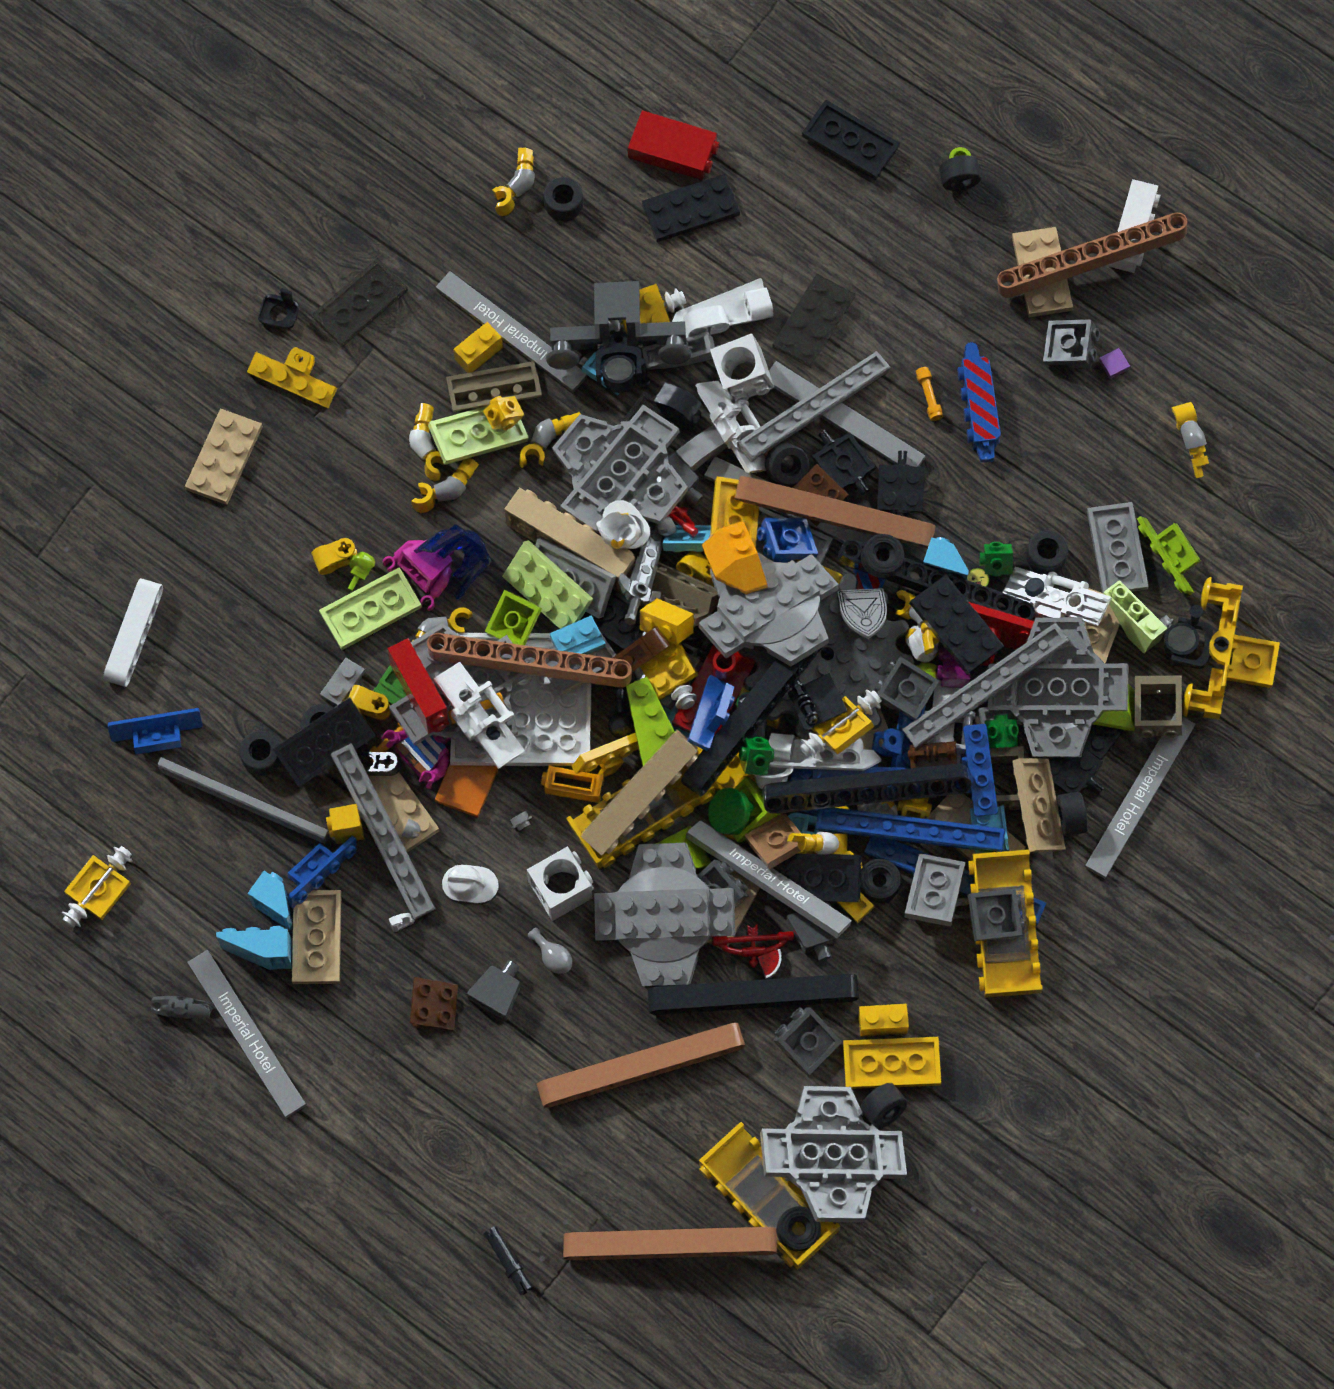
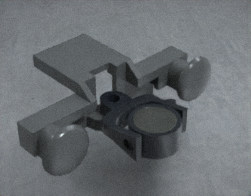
M639 281L594 283L595 326L550 328L552 352L546 355V362L550 367L557 370L571 369L579 362L578 354L572 350L598 349V344H602L603 348L596 352L597 385H602L603 377L604 385L608 390L614 393H623L633 388L636 384V379L638 386L642 388L650 385L646 361L642 358L641 350L637 347L638 342H642L643 346H650L656 343L657 346L666 345L659 350L658 355L667 364H682L690 359L692 352L690 348L684 345L686 344L685 321L640 323ZM609 320H626L627 334L618 331L610 335ZM630 358L637 361V371L634 362Z

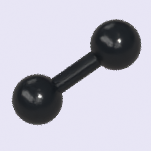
M632 673V680H631L630 684L634 682L633 673ZM610 686L616 691V713L610 717L608 729L614 737L623 738L630 735L634 729L633 719L630 715L626 714V687Z

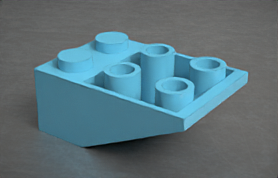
M282 926L270 927V930L249 927L246 928V931L226 928L222 932H216L221 949L269 970L292 969V940L288 929H284Z

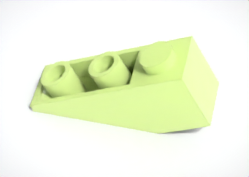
M1120 580L1103 593V595L1112 598L1109 603L1112 611L1127 637L1144 654L1160 642L1167 627Z

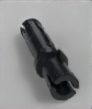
M497 1226L490 1228L491 1232H488V1230L484 1232V1237H486L506 1270L505 1275L507 1278H511L520 1296L526 1294V1290L531 1291L534 1287L524 1274V1267L522 1264H518L498 1231Z

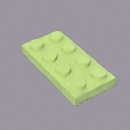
M481 407L431 421L428 427L443 463L446 465L527 442L529 437L521 419L508 430H493L483 412L486 407Z
M529 540L523 542L502 576L525 598L542 608L541 612L560 629L579 621L593 601V598Z
M399 567L320 609L319 612L342 651L422 608V605Z

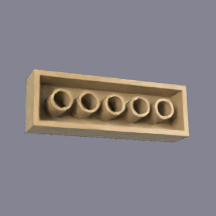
M519 487L504 509L506 525L535 543L538 538H544L616 575L613 589L620 593L619 576L623 573L629 579L631 578L635 565L633 553L627 548L615 549L606 544L602 537L596 534L595 530L589 525H581L569 513H561L549 501L543 502L538 499L534 492L528 489L525 491Z
M678 729L583 831L581 837L600 855H603L605 852L610 854L618 845V837L621 834L625 837L634 828L635 824L633 821L637 817L641 820L650 810L649 804L651 801L657 802L666 793L664 787L669 782L673 785L682 775L680 770L684 765L689 768L698 758L696 754L698 748L688 742V739Z

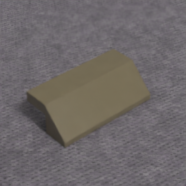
M534 361L446 377L453 412L486 407L490 404V400L498 396L502 398L515 396L517 401L542 397Z
M658 562L651 592H661L660 600L693 613L694 627L698 626L699 622L710 616L718 605L720 597H718L715 587Z

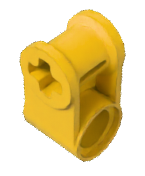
M342 538L315 548L311 554L319 574L325 575L349 565L352 555H356L357 550L352 540ZM348 549L349 553L344 554V550Z
M690 551L677 563L676 569L702 582L706 581L705 583L715 587L710 575V564L707 563V558L700 552Z
M353 685L349 697L352 698L363 715L377 720H385L390 716V704L385 695L360 685Z

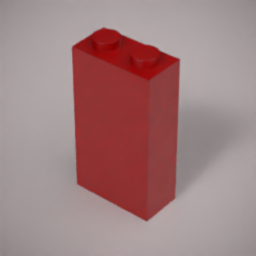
M642 110L628 146V158L703 180L705 174H709L713 164L711 158L713 154H717L720 142H717L716 132Z
M409 638L387 648L390 665L427 733H437L444 730L446 725L449 724L447 707Z

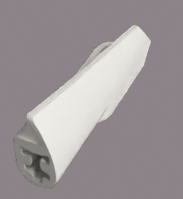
M759 278L677 311L672 322L685 321L686 338L703 332H708L712 335L726 331L729 326L773 317V306L768 290L764 288L763 281Z
M771 733L769 744L774 749V760L770 762L769 767L864 771L881 762V758L874 750L863 749V741L860 738L838 755L824 743V752L817 750L815 752L816 758L812 756L807 757L800 748L802 745L801 739H795V735Z

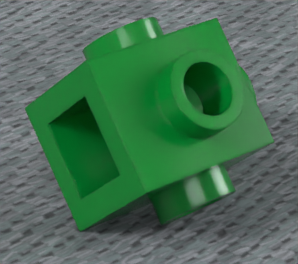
M1001 542L984 544V552L979 554V564L984 566L985 574L994 577L1001 576L1002 574H1012L1013 550L1011 544H1003Z
M993 715L994 720H984L987 726L989 748L1018 747L1019 729L1017 719H1007V715Z
M762 737L745 738L744 745L739 750L740 764L744 773L768 775L770 762L774 760V749L771 748L767 739Z

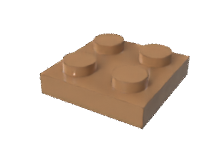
M782 813L745 834L746 841L768 869L773 868L801 851L798 848V842H787L788 836L791 833L801 832L786 813Z

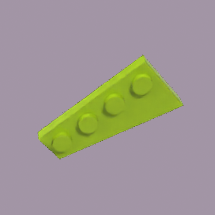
M644 677L626 686L643 766L675 732L648 677Z

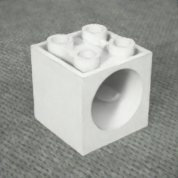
M753 334L710 349L722 387L732 403L741 399L748 400L749 397L754 395H764L770 389L775 388L761 347ZM744 362L755 363L754 370L748 377L740 380L731 379L733 370L739 364Z
M568 846L527 869L529 884L552 921L592 899L593 880L587 870L582 871L579 856L575 851L571 853ZM559 872H567L577 878L575 888L564 894L552 892L545 884H548L549 878Z

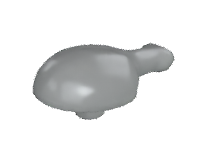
M534 928L528 933V937L540 946L542 960L550 971L564 974L571 969L572 957L565 947L548 942L541 935L538 928Z

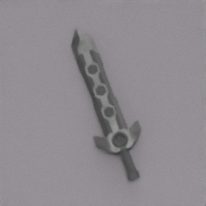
M650 521L647 522L650 527V536L648 541L640 548L631 578L629 579L621 573L618 580L622 593L626 594V599L631 601L625 616V623L628 625L635 624L639 606L648 605L656 598L660 599L661 592H651V588L658 568L657 565L665 536L659 534L658 524Z

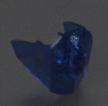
M454 524L447 530L438 531L414 549V552L417 554L420 552L433 553L438 551L436 556L443 559L455 550H461L464 553L462 566L453 573V576L461 580L469 571L471 572L454 595L456 599H459L465 595L471 584L492 561L485 547V542L477 533L471 530L466 531Z

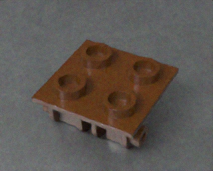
M818 464L793 487L794 489L841 501L849 495ZM810 520L816 527L821 523Z
M956 741L923 744L918 749L914 745H909L908 758L911 768L957 764Z
M414 977L410 1014L412 1027L422 1028V1026L454 1031L458 984Z

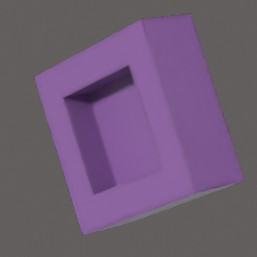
M1119 348L1099 358V362L1109 379L1130 369L1129 363Z

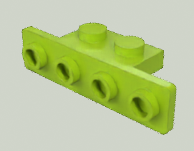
M1142 516L1137 518L1140 523L1138 526L1139 530L1145 537L1148 536L1152 542L1150 544L1151 549L1157 556L1160 555L1162 557L1164 569L1168 574L1172 573L1176 579L1174 582L1176 588L1181 593L1193 594L1194 591L1183 573L1201 562L1178 524H1172L1157 535L1147 518Z

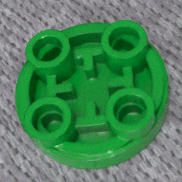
M723 788L719 790L709 804L708 817L711 826L722 834L739 835L746 826L750 814L753 812V803L739 789Z

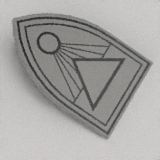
M883 588L837 591L840 612L846 624L861 636L868 639L874 636L884 625L887 616Z

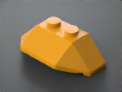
M739 521L718 528L702 544L716 580L739 589L744 594L768 588L757 550L744 522Z

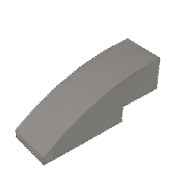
M703 332L686 338V344L684 345L690 348L692 354L688 361L677 365L667 364L659 358V350L666 345L657 346L656 343L644 347L642 352L646 361L647 370L672 368L713 359L710 349L715 348L713 337L708 332Z
M712 425L679 448L676 454L694 472L703 463H709L714 456L716 457L728 446L715 425Z

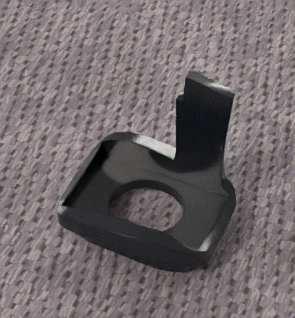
M281 288L280 296L267 294L264 297L258 314V320L267 326L290 329L294 326L297 319L299 306L294 301L292 292ZM276 306H282L287 310V316L281 321H275L270 317L271 310Z

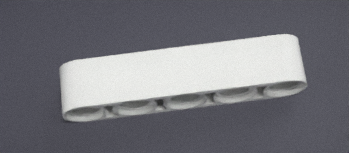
M139 579L107 662L103 676L104 681L124 687L128 686L163 592L162 584Z

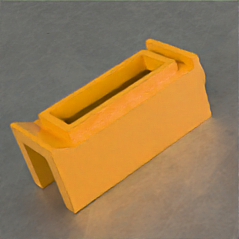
M549 765L548 772H543L541 785L545 787V794L599 803L601 800V788L604 785V775L587 772L576 774L574 770ZM555 776L591 782V787L587 789L554 783Z

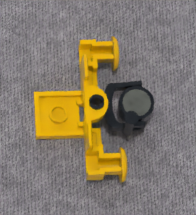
M1212 577L1206 579L1202 589L1201 606H1192L1190 608V619L1179 617L1178 623L1167 629L1164 637V650L1171 658V666L1203 669L1207 665L1209 658L1224 666L1223 670L1212 668L1208 692L1192 689L1193 683L1189 684L1185 690L1182 702L1184 717H1187L1188 710L1204 712L1203 717L1219 720L1227 680L1272 688L1280 643L1235 635L1243 586L1227 583V585L1212 583ZM1207 603L1223 606L1219 630L1214 635L1210 624L1199 622L1200 617L1203 615V610L1206 611ZM1196 629H1199L1204 634V648L1199 659L1194 661L1190 660V658L1196 654L1198 649L1199 634ZM1233 651L1232 662L1230 665L1231 652Z

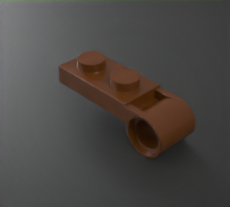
M656 626L613 658L630 663L631 672H633L669 647L670 644L658 626ZM618 671L616 673L620 677L627 674L625 671Z

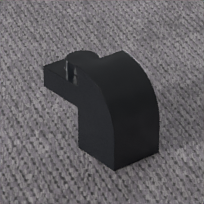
M668 383L663 385L654 400L662 413L676 417L683 429L692 432L702 415L699 410L702 404L695 396L680 387Z

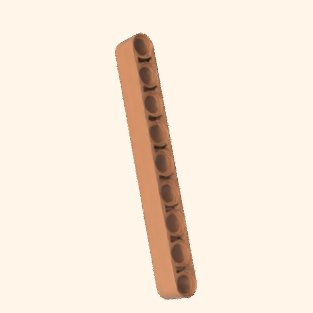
M1172 213L1000 272L997 278L998 292L1006 298L1014 297L1182 240L1187 235V218L1182 213ZM1174 225H1181L1182 227H1181V228H1173L1172 226H1174ZM1153 232H1159V233H1161V234H1160V235H1157V236H1154V235H1152L1151 233H1153ZM1138 239L1139 242L1132 243L1130 242V240ZM1111 246L1118 247L1116 250H1110L1109 248ZM1091 253L1097 254L1095 257H1089L1088 255ZM1071 260L1076 262L1074 264H1067ZM1047 268H1054V269H1055L1054 271H1051V272L1046 271ZM1026 275H1033V276H1034V277L1031 278V279H1026V278H1024V276H1026ZM1005 282H1011V283H1013V284L1010 285V286H1004V285H1003V283H1005Z
M745 476L739 477L734 498L740 502L873 536L888 534L895 537L901 543L927 549L936 528L931 523Z
M434 633L427 640L428 654L436 661L455 664L461 662L462 665L613 687H626L632 680L630 663L621 659L442 633ZM436 644H441L444 646L440 650H435L432 648ZM460 647L467 649L463 653H457L455 651L457 648ZM481 651L489 652V654L484 657L478 655V653ZM504 654H510L512 656V658L508 660H504L501 657ZM528 657H532L535 659V661L532 663L524 662V660ZM549 661L558 662L554 667L547 665ZM573 664H578L581 666L578 670H573L570 668V666ZM597 667L604 669L601 673H595L592 670ZM618 671H625L627 673L623 677L616 675Z
M731 1023L545 1079L536 1085L543 1107L549 1108L743 1049L746 1045L739 1024Z
M773 1227L571 1232L564 1234L563 1259L752 1256L773 1255L777 1253V1229Z

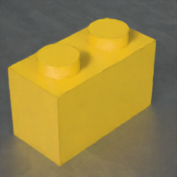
M486 322L453 349L455 361L467 373L474 372L503 348L502 336Z
M656 598L640 610V630L648 633L658 626L668 642L678 645L693 634L694 614Z
M357 804L329 809L330 816L326 817L330 838L335 837L336 844L345 843L351 836H354L356 841L364 839Z
M907 1004L859 1007L860 1036L908 1033Z

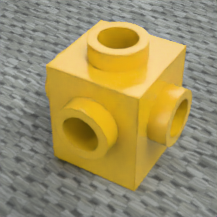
M515 396L495 397L490 400V404L483 410L493 430H508L524 416Z
M929 797L900 800L897 811H901L900 816L925 819V817L929 818L932 804L928 803Z

